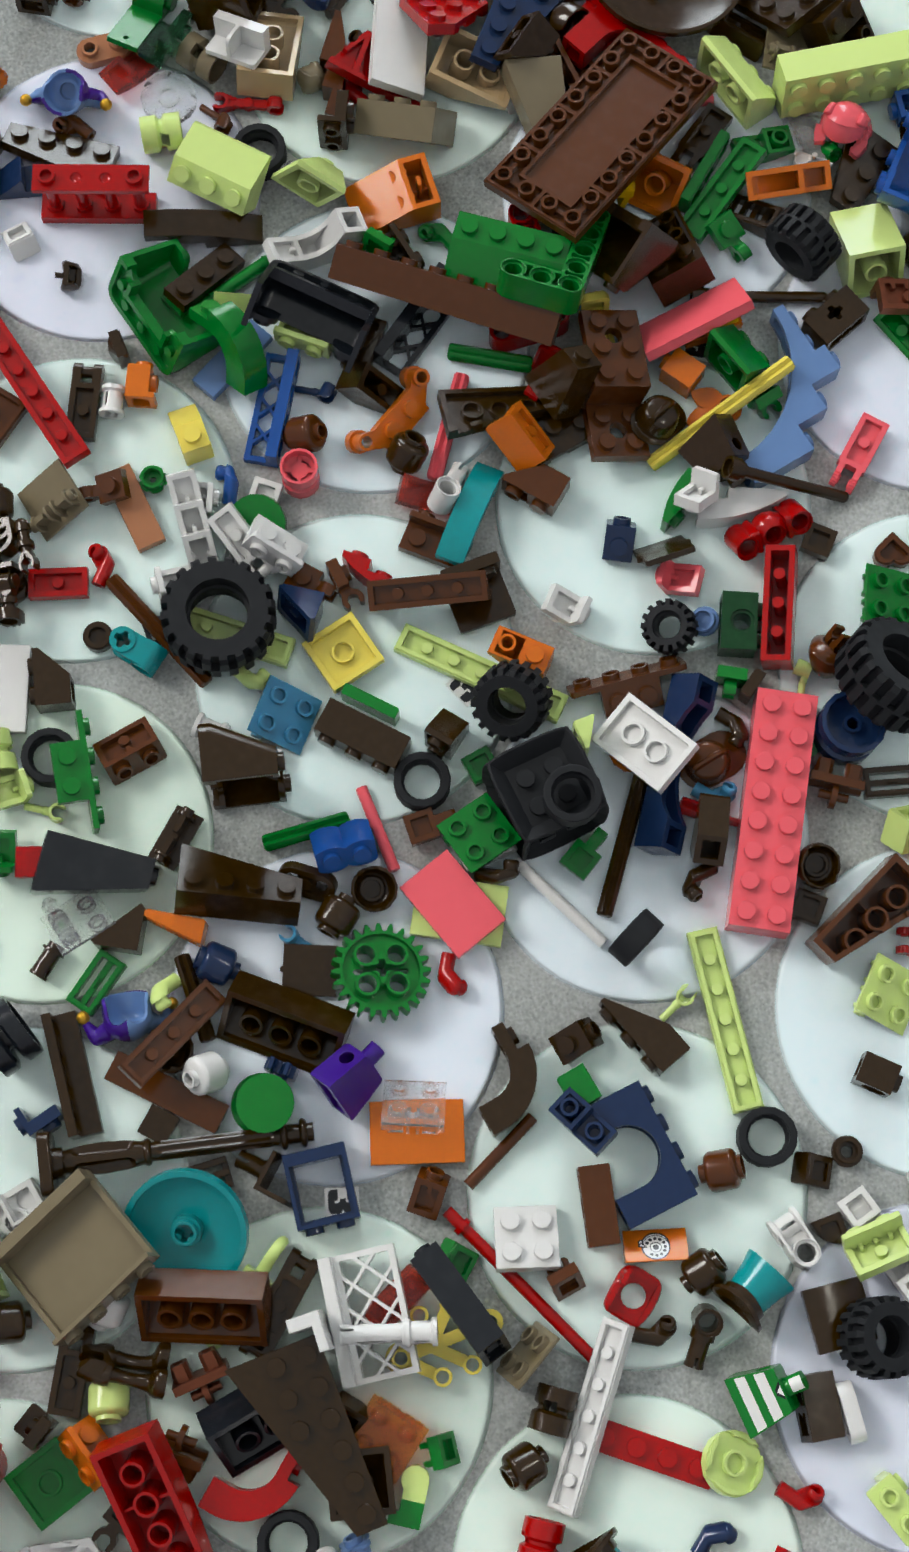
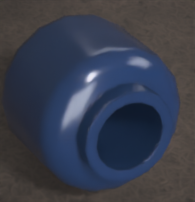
M211 941L206 946L201 945L195 957L193 968L196 969L198 978L202 980L207 979L210 983L221 987L229 979L234 981L240 970L241 963L236 962V950Z

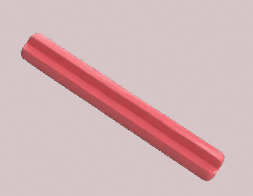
M456 372L450 389H467L469 376L465 373ZM442 420L427 471V478L432 481H437L439 477L444 475L453 439L447 440Z

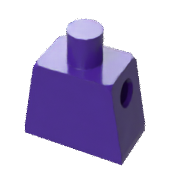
M373 1041L362 1051L349 1043L344 1044L316 1067L310 1075L331 1106L350 1120H353L382 1082V1078L374 1065L385 1053Z

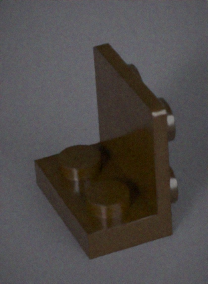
M497 551L440 571V574L487 569L488 587L492 589L491 599L449 604L461 634H466L516 615L515 607L500 573V559Z

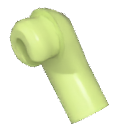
M243 666L238 669L239 674L233 676L248 689L263 690L271 674L264 668L259 669L254 674Z
M176 973L167 976L151 989L150 1003L155 1005L158 1012H162L172 1005V1001L167 995L182 986L181 980Z

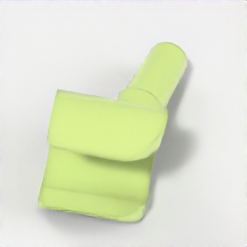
M798 659L792 674L801 677L797 693L805 694V687L812 671L811 663L803 659Z
M30 803L24 804V810L47 815L54 823L63 821V818L54 817L52 811L54 809L66 810L64 805L58 806V803H54L47 807Z
M688 983L680 987L676 993V999L659 1016L663 1022L681 1006L692 1004L696 998L697 992L691 998L683 996L682 991L686 989L689 985Z

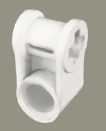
M790 1206L788 1212L775 1221L769 1220L765 1223L774 1240L782 1247L795 1267L807 1269L814 1266L820 1260L821 1248L808 1230L802 1216L793 1206ZM788 1223H792V1225L786 1228L785 1230H781V1228L787 1225ZM800 1245H806L811 1248L813 1258L810 1262H804L799 1259L797 1249Z

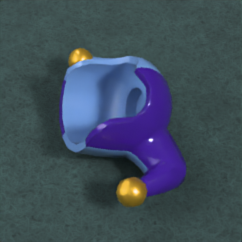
M68 68L57 70L42 87L37 88L30 95L23 94L20 97V102L23 106L28 107L32 103L45 105L47 110L58 116L74 115L84 107L98 108L104 111L110 110L112 107V102L104 91L88 87L81 74Z
M125 991L108 995L101 1000L103 1023L98 1027L91 1024L89 1014L85 1011L79 1012L76 1019L83 1026L90 1042L95 1046H103L116 1039L123 1042H132L142 1038L145 1034H150L151 1030L157 1028L174 1011L179 1002L175 997H169L172 1005L165 1009L162 1014L158 1015L152 1011L147 991Z

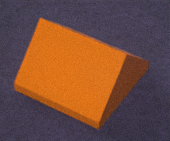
M658 153L633 180L635 182V193L628 203L654 216H658L676 205L678 207L680 196L691 179L693 169Z

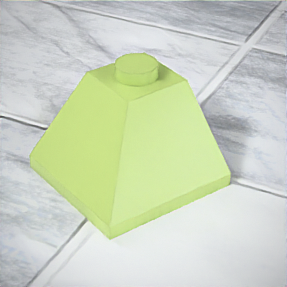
M311 157L298 159L274 172L271 176V179L317 208L344 195L346 191L343 171L335 167L334 163L326 158Z

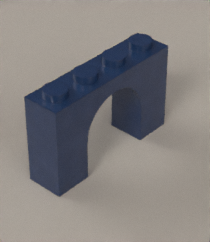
M639 1080L591 1104L594 1111L615 1130L632 1128L641 1131L650 1138L657 1151L658 1166L651 1181L615 1201V1206L628 1231L698 1195L695 1188L699 1187L691 1170L686 1171L681 1162L684 1155L676 1141L671 1143L666 1134L669 1126L662 1113L656 1115L651 1105L655 1100L647 1085L641 1086Z

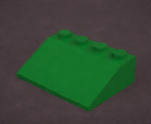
M459 211L444 269L447 270V276L457 278L458 273L475 278L473 284L483 287L486 282L497 285L501 262L507 258H515L562 271L572 241L561 235Z

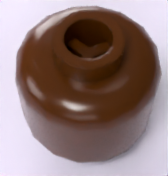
M314 414L293 417L287 421L284 428L283 441L290 450L302 448L307 449L311 453L318 452L326 443L327 427Z
M731 1148L705 1153L703 1164L697 1167L701 1184L707 1183L708 1188L714 1193L737 1189L740 1187L742 1179H746L742 1155L736 1154Z

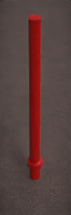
M450 1207L442 1216L455 1228L454 1232L457 1235L461 1234L496 1269L495 1250L469 1225L471 1221L468 1218L463 1219ZM517 1272L500 1273L590 1362L593 1348Z

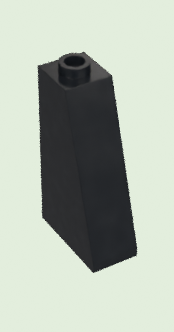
M48 830L45 834L29 893L46 895L146 892L149 889V885L155 886L159 868L154 867L156 862L154 858Z
M436 1241L431 1245L427 1243L417 1249L414 1253V1258L410 1262L486 1367L512 1348L505 1334Z

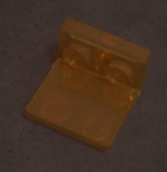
M374 1393L367 1404L368 1420L355 1433L360 1449L389 1445L393 1484H396L430 1428L385 1398Z

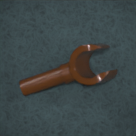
M201 104L199 110L216 121L214 129L228 135L233 127L229 114L226 112L219 114L206 105Z

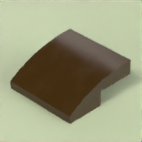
M857 1276L800 1291L818 1355L842 1350L841 1346L837 1347L836 1339H840V1333L836 1332L837 1325H842V1321L839 1318L842 1313L848 1312L846 1307L850 1303H856V1300L866 1298L863 1284Z

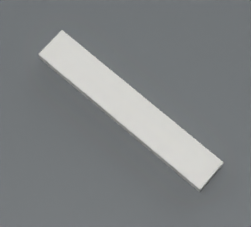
M605 1316L602 1318L568 1438L566 1439L546 1506L572 1518L580 1517L635 1331L634 1326Z

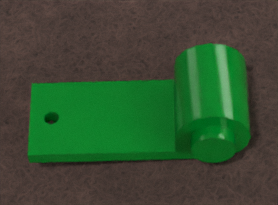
M132 0L130 8L107 35V41L121 46L123 49L138 53L169 11H174L178 0Z

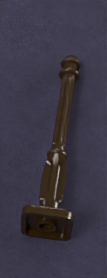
M300 1118L297 1124H285L280 1129L270 1133H258L249 1129L151 1142L148 1138L143 1141H106L63 1150V1147L55 1148L54 1136L50 1132H37L36 1145L42 1197L47 1198L59 1187V1179H65L66 1175H71L77 1168L90 1170L93 1174H106L142 1165L151 1166L153 1161L281 1146L283 1150H287L290 1144L301 1143V1146L305 1148L308 1146V1142L315 1141L313 1122L306 1123L304 1118Z

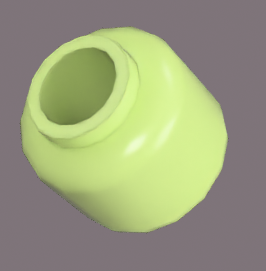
M109 1382L108 1386L91 1383L88 1388V1414L96 1419L97 1424L113 1425L121 1423L122 1418L127 1416L130 1410V1386Z

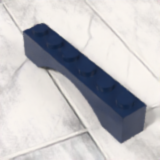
M701 673L672 674L663 718L692 740L702 723L713 711L719 683ZM681 771L661 795L647 784L634 847L651 855L681 856L687 829L679 802Z

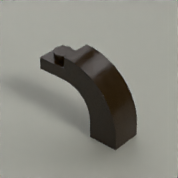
M503 1022L492 1027L491 1033L509 1064L510 1080L505 1090L498 1097L478 1108L493 1138L511 1128L524 1115L531 1103L537 1081L536 1061L529 1043L517 1049L516 1044L520 1043L517 1035L511 1026L506 1028Z

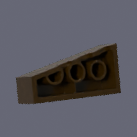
M182 843L174 914L298 926L303 879Z

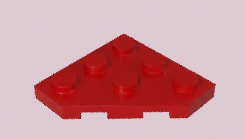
M399 0V7L427 36L455 35L459 32L460 26L467 27L474 23L476 15L485 16L488 10V2L486 0Z

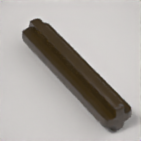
M189 953L181 954L174 958L186 998L200 985ZM211 1019L197 1031L201 1043H207L216 1039Z

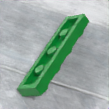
M745 136L740 139L683 216L696 243L701 244L709 234L705 226L726 211L746 184L745 172L755 171L767 156V149Z

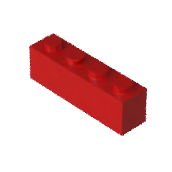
M765 545L760 652L763 670H793L798 576V552L796 545Z

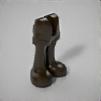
M109 1343L83 1344L80 1346V1361L77 1364L76 1376L100 1386H108L109 1382L130 1386L147 1392L154 1399L163 1400L168 1377L167 1367L171 1343H159L155 1352L147 1356L132 1355L115 1350L114 1345ZM119 1368L134 1370L145 1374L132 1373L121 1370Z

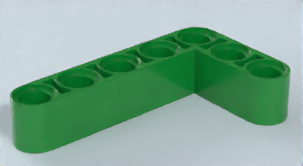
M605 211L576 244L572 243L562 271L515 258L503 260L497 280V293L507 299L563 315L577 313L605 242L610 220L609 212Z

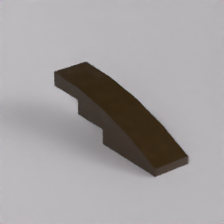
M206 209L143 210L144 238L146 242L177 238L181 245L205 243L207 248L219 247L224 242L229 246L258 245L263 243L262 215L246 214L240 216L232 211Z

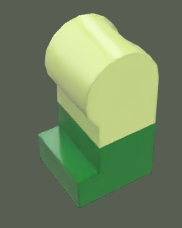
M412 1464L403 1471L401 1484L404 1490L400 1508L396 1509V1514L388 1516L387 1521L389 1524L419 1530L430 1477L424 1466Z

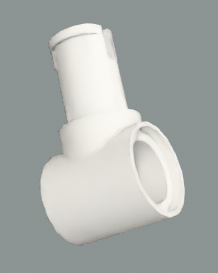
M454 462L447 475L437 479L427 499V505L432 512L438 515H447L452 511L461 493V484L469 474V468L465 464L460 470L459 468L462 463Z

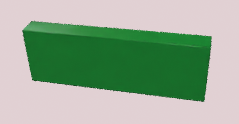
M721 129L682 192L678 204L680 212L684 214L687 212L726 152L730 133Z

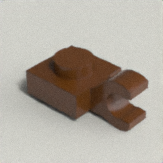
M122 468L96 475V485L78 488L87 503L99 500L101 505L108 506L131 498L127 473Z
M336 558L325 562L327 574L336 587L339 597L342 598L344 609L347 612L351 611V606L348 603L351 598H357L361 605H365L364 594L358 589L351 588L349 585L352 577L345 564L340 566Z
M304 563L303 567L292 577L287 576L283 583L325 592L324 600L330 603L334 601L338 594L335 591L336 587L322 581L325 577L324 572L307 563Z
M429 807L403 816L402 818L412 847L441 838L436 825L456 813L455 809L434 815L432 808Z

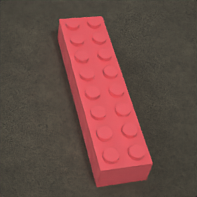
M758 687L754 695L738 817L739 824L736 833L724 927L726 931L786 939L790 934L819 696Z

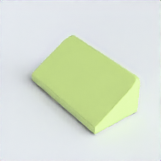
M595 714L575 720L571 730L587 757Z

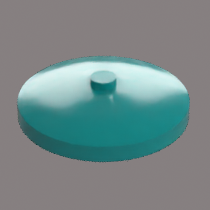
M177 1168L161 1172L147 1180L134 1193L124 1211L160 1255L153 1263L155 1265L154 1268L236 1271L246 1254L249 1243V1223L244 1206L236 1193L224 1181L208 1172L192 1168Z

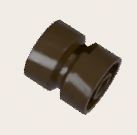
M539 1382L534 1399L538 1406L531 1410L527 1427L567 1439L572 1422L568 1415L575 1411L579 1393ZM552 1402L558 1403L557 1412L549 1411Z

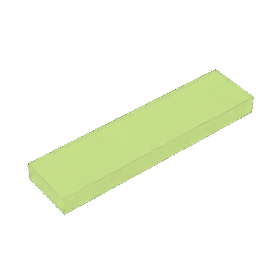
M194 607L190 615L193 629L200 635L210 639L231 637L238 633L246 624L245 622L198 607ZM274 632L275 638L271 646H267V654L260 661L287 669L296 645V639Z

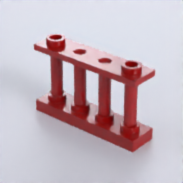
M33 164L31 192L42 193L41 219L43 223L143 224V210H157L158 207L157 193H149V165Z

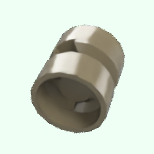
M195 31L190 32L178 48L176 63L190 72L195 71L196 76L207 83L214 84L222 76L228 61L206 54L205 47L208 45L209 40Z

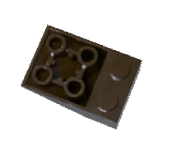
M677 205L649 220V222L681 244V247L671 259L647 276L665 308L715 280V277Z

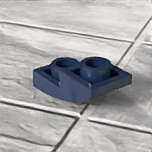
M571 1087L548 1109L596 1157L618 1135L617 1130L596 1113L593 1107Z

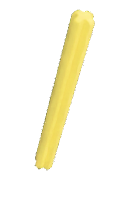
M788 356L782 357L670 441L651 453L650 458L647 460L648 465L654 471L680 454L678 450L714 413L731 414L732 416L792 372L795 368L793 361Z

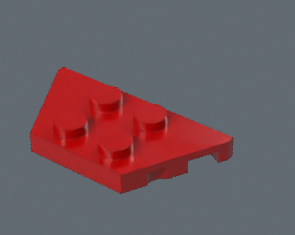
M369 30L361 34L355 42H350L337 55H332L324 66L375 94L384 95L385 99L390 102H394V97L408 98L368 84L372 32ZM411 99V105L420 106V101Z

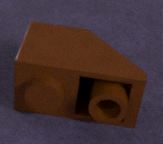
M543 464L504 474L501 489L504 490L505 495L515 501L520 499L529 504V507L534 512L540 515L546 513L552 517L570 488L571 478Z

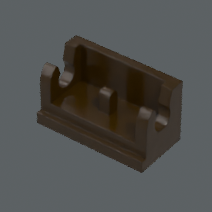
M833 1370L804 1374L807 1378L809 1389L796 1394L800 1406L795 1410L801 1442L815 1443L845 1437L846 1433Z

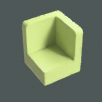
M909 805L888 810L880 839L883 844L901 855L909 853Z

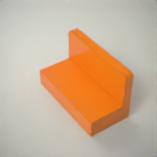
M521 400L513 404L503 417L489 424L486 428L487 433L516 471L535 467L544 462L555 448V445Z

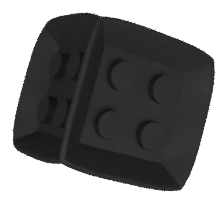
M568 726L547 731L502 752L483 766L482 781L486 786L488 795L522 839L516 844L518 848L516 852L522 858V861L556 850L588 834L607 820L609 806L606 802L604 791L598 813L585 825L578 827L562 826L553 821L545 812L542 802L543 788L549 774L564 765L577 764L595 773L582 746ZM567 778L557 784L554 790V800L562 811L575 814L582 812L588 807L591 801V792L584 781L578 778Z

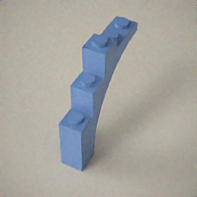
M782 304L773 309L769 322L780 340L784 356H788L793 361L795 368L787 375L786 403L780 418L765 439L749 452V458L745 461L749 467L784 475L810 460L814 451V442L807 432L803 433V431L821 421L827 411L825 397L821 392H816V390L834 381L841 368L837 355L833 351L830 352L825 344L816 350L814 349L812 339L808 334H803L794 313L788 312ZM747 478L744 481L748 488H762L767 485V483Z

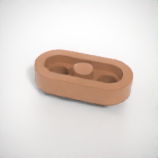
M109 33L82 40L76 50L80 64L88 69H96L126 61L131 57L133 51L123 49V47L113 45L114 43L107 41ZM89 49H95L93 52H86Z

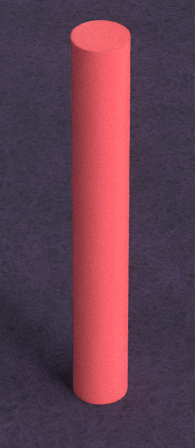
M367 785L361 786L356 789V792L387 869L391 873L398 871L400 866Z

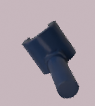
M326 381L320 389L295 386V393L312 395L325 404L331 403L338 393L335 390V385Z

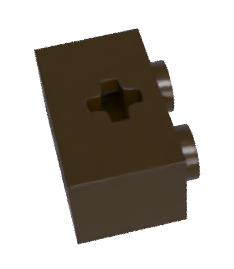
M847 285L839 291L836 289L832 290L824 298V303L819 308L812 307L802 317L801 331L803 334L810 336L816 349L825 344L830 351L866 320L870 308Z

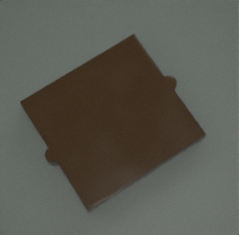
M682 535L633 550L637 563L641 562L646 568L696 552L691 539H686Z
M284 944L283 966L280 967V971L283 972L282 985L309 996L336 997V990H333L332 986L337 979L330 978L331 970L336 969L331 966L332 958L338 957L335 954L337 946Z

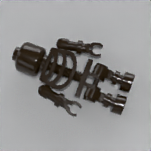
M0 483V593L2 596L0 598V625L16 627V625L25 624V613L17 607L18 598L16 595L20 587V578L17 572L22 571L29 575L28 565L30 560L31 566L40 570V561L33 552L35 543L30 539V533L32 532L30 523L24 518H18L16 521L12 519L14 516V495L9 488L4 487ZM18 551L21 552L18 564L12 560L5 561L16 555Z

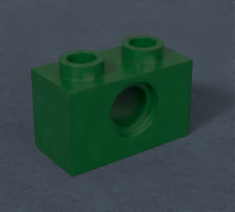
M722 591L719 599L720 624L718 627L717 656L753 659L756 650L761 649V631H757L758 621H762L763 603H758L759 593ZM743 620L747 623L748 628L740 630L735 627L733 622Z

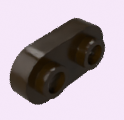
M296 861L285 862L278 871L303 879L302 897L317 902H323L327 895H335L338 888V881L332 873H319L318 868Z

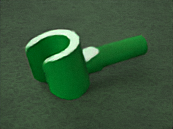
M827 140L824 145H821V152L827 160L835 163L841 157L842 150L838 147L839 143Z

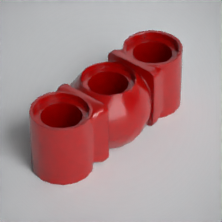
M785 499L778 506L772 507L773 511L768 510L757 514L751 523L745 520L742 524H735L729 527L725 532L724 542L741 560H752L758 553L764 552L765 545H779L785 536L792 539L795 535L806 533L813 523L811 513L795 499Z

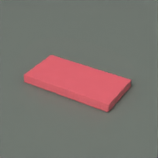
M734 277L639 325L647 360L651 362L709 333L714 328H718L754 310L755 307L752 299Z

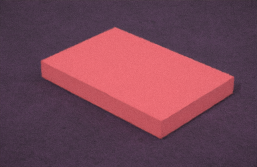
M447 849L399 887L400 891L458 960L506 921V918Z

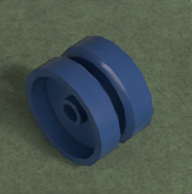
M845 692L835 694L816 715L813 743L823 757L835 760V764L845 766L847 763L857 764L864 761L882 742L886 730L882 725L877 726L871 723V719L867 716L863 717L858 712L854 704L851 705L847 701Z

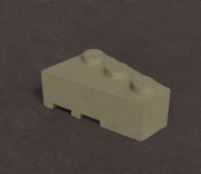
M368 93V99L357 98L353 133L453 147L457 112L437 108V102L420 100L419 106L411 105V99L394 97V102H387L384 95Z

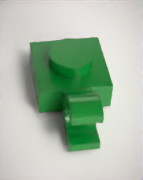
M731 209L726 210L705 226L719 251L728 248L736 263H739L741 260L744 262L753 255L750 248L740 240L746 232Z
M598 827L586 843L577 838L559 863L581 881H584L602 859V856L596 851L608 838V833Z

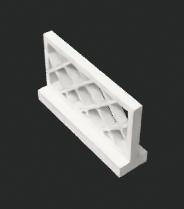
M389 1243L317 1260L343 1389L421 1372L416 1344L406 1348L402 1346V1343H395L386 1359L371 1349L373 1344H368L367 1346L362 1344L340 1346V1325H359L361 1321L366 1324H374L364 1317L373 1301L388 1310L381 1323L386 1324L392 1314L401 1320L410 1318L395 1244ZM388 1251L390 1266L383 1275L371 1267L370 1263L377 1253ZM369 1255L366 1262L359 1259L360 1257ZM352 1259L363 1266L354 1282L343 1275L341 1262ZM366 1270L381 1278L373 1294L358 1285ZM391 1272L393 1273L394 1281L388 1278ZM345 1282L350 1285L348 1291L346 1290ZM385 1282L395 1287L397 1292V1298L391 1307L376 1297ZM354 1289L369 1298L360 1314L350 1308L348 1299ZM398 1304L400 1306L401 1313L395 1310ZM352 1315H354L355 1317H357V1320L355 1321L354 1324H353ZM399 1346L410 1353L412 1367L400 1369L390 1362ZM358 1347L364 1350L361 1356ZM369 1353L383 1364L376 1375L364 1377L362 1362ZM387 1366L394 1370L383 1373Z

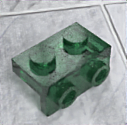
M183 9L171 25L160 21L138 48L137 55L161 69L170 57L173 58L176 55L186 35L192 32L193 27L189 25L194 14Z

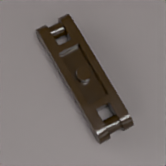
M293 1247L271 1287L268 1347L240 1345L239 1352L245 1355L250 1353L255 1357H260L276 1349L287 1329L286 1320L292 1319L318 1271L317 1259L313 1258L310 1260L301 1255L302 1251ZM295 1266L305 1271L301 1280L290 1275Z

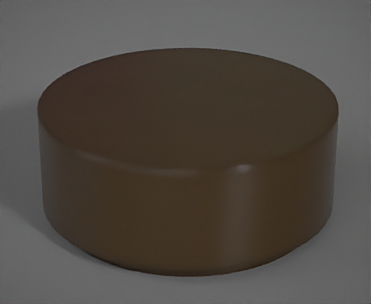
M93 622L85 628L83 641L90 651L103 653L111 648L109 636L112 630L104 622Z

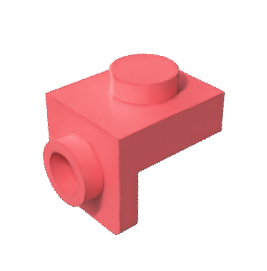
M668 560L662 562L657 567L655 573L656 584L667 595L699 597L705 569L702 565L680 564Z

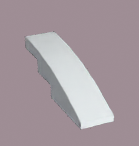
M191 468L165 475L190 569V563L198 559L201 564L208 562L207 557L216 556L217 561H219L210 525L206 521L208 518L195 469Z

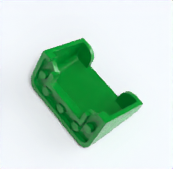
M177 238L121 255L108 286L111 301L156 366L165 375L182 370L220 346L217 339L208 330L189 318V313L183 319H180L161 301L160 296L163 295L164 287L186 272L189 267L190 255Z

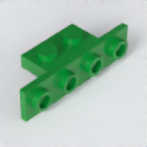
M82 709L75 710L74 716L78 740L49 744L58 806L88 801L92 833L97 834L100 830V824H105L102 806L96 805L95 795L100 794L98 777H92L90 765H95V755L93 747H87L86 736L91 735L89 719L83 718Z

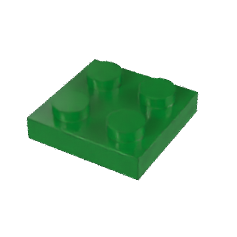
M55 1436L3 1478L41 1532L93 1491L90 1486H86L81 1481L78 1475V1468L72 1459L66 1458L59 1446L60 1442L57 1439L59 1436Z

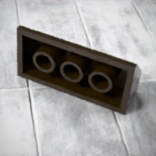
M240 970L228 989L216 1038L266 1057L273 1056L278 1060L293 1064L292 1066L311 1073L347 1043L356 1013Z

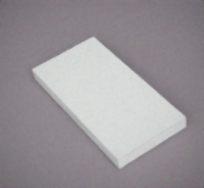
M374 0L368 84L420 101L424 97L428 36L399 7V0Z

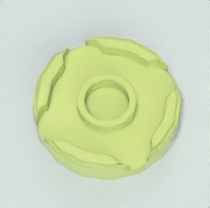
M727 1430L718 1432L708 1440L702 1452L701 1467L703 1477L711 1489L719 1495L736 1498L751 1493L757 1488L763 1477L764 1459L760 1455L759 1445L755 1439H750V1436L742 1431Z

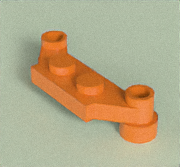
M418 366L404 367L399 374V381L405 388L370 431H350L345 437L346 449L354 454H362L366 451L382 448L388 450L397 433L412 430L430 409L426 405L427 384L430 380L429 372Z

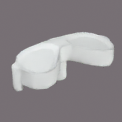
M795 151L792 157L794 165L827 159L817 157L818 154L816 152H813L811 155L802 151Z

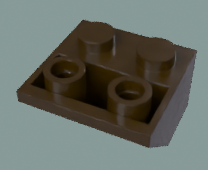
M835 0L800 28L808 49L875 36L860 0Z

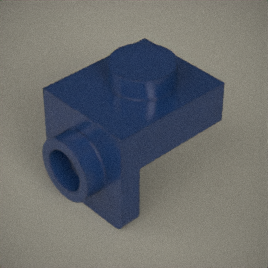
M614 516L613 519H607L602 559L632 562L636 523L631 522V518Z
M56 1104L32 1120L29 1119L22 1108L17 1107L13 1110L17 1116L13 1122L23 1136L28 1134L36 1139L37 1132L48 1131L52 1134L62 1126L60 1121L64 1119L62 1109Z

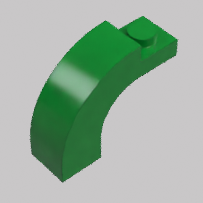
M213 299L205 300L198 305L190 307L189 318L208 330L217 339L222 348L226 361V383L244 396L267 387V364L264 350L251 322L249 321L247 326L241 325L244 316L243 311L232 301L219 304Z

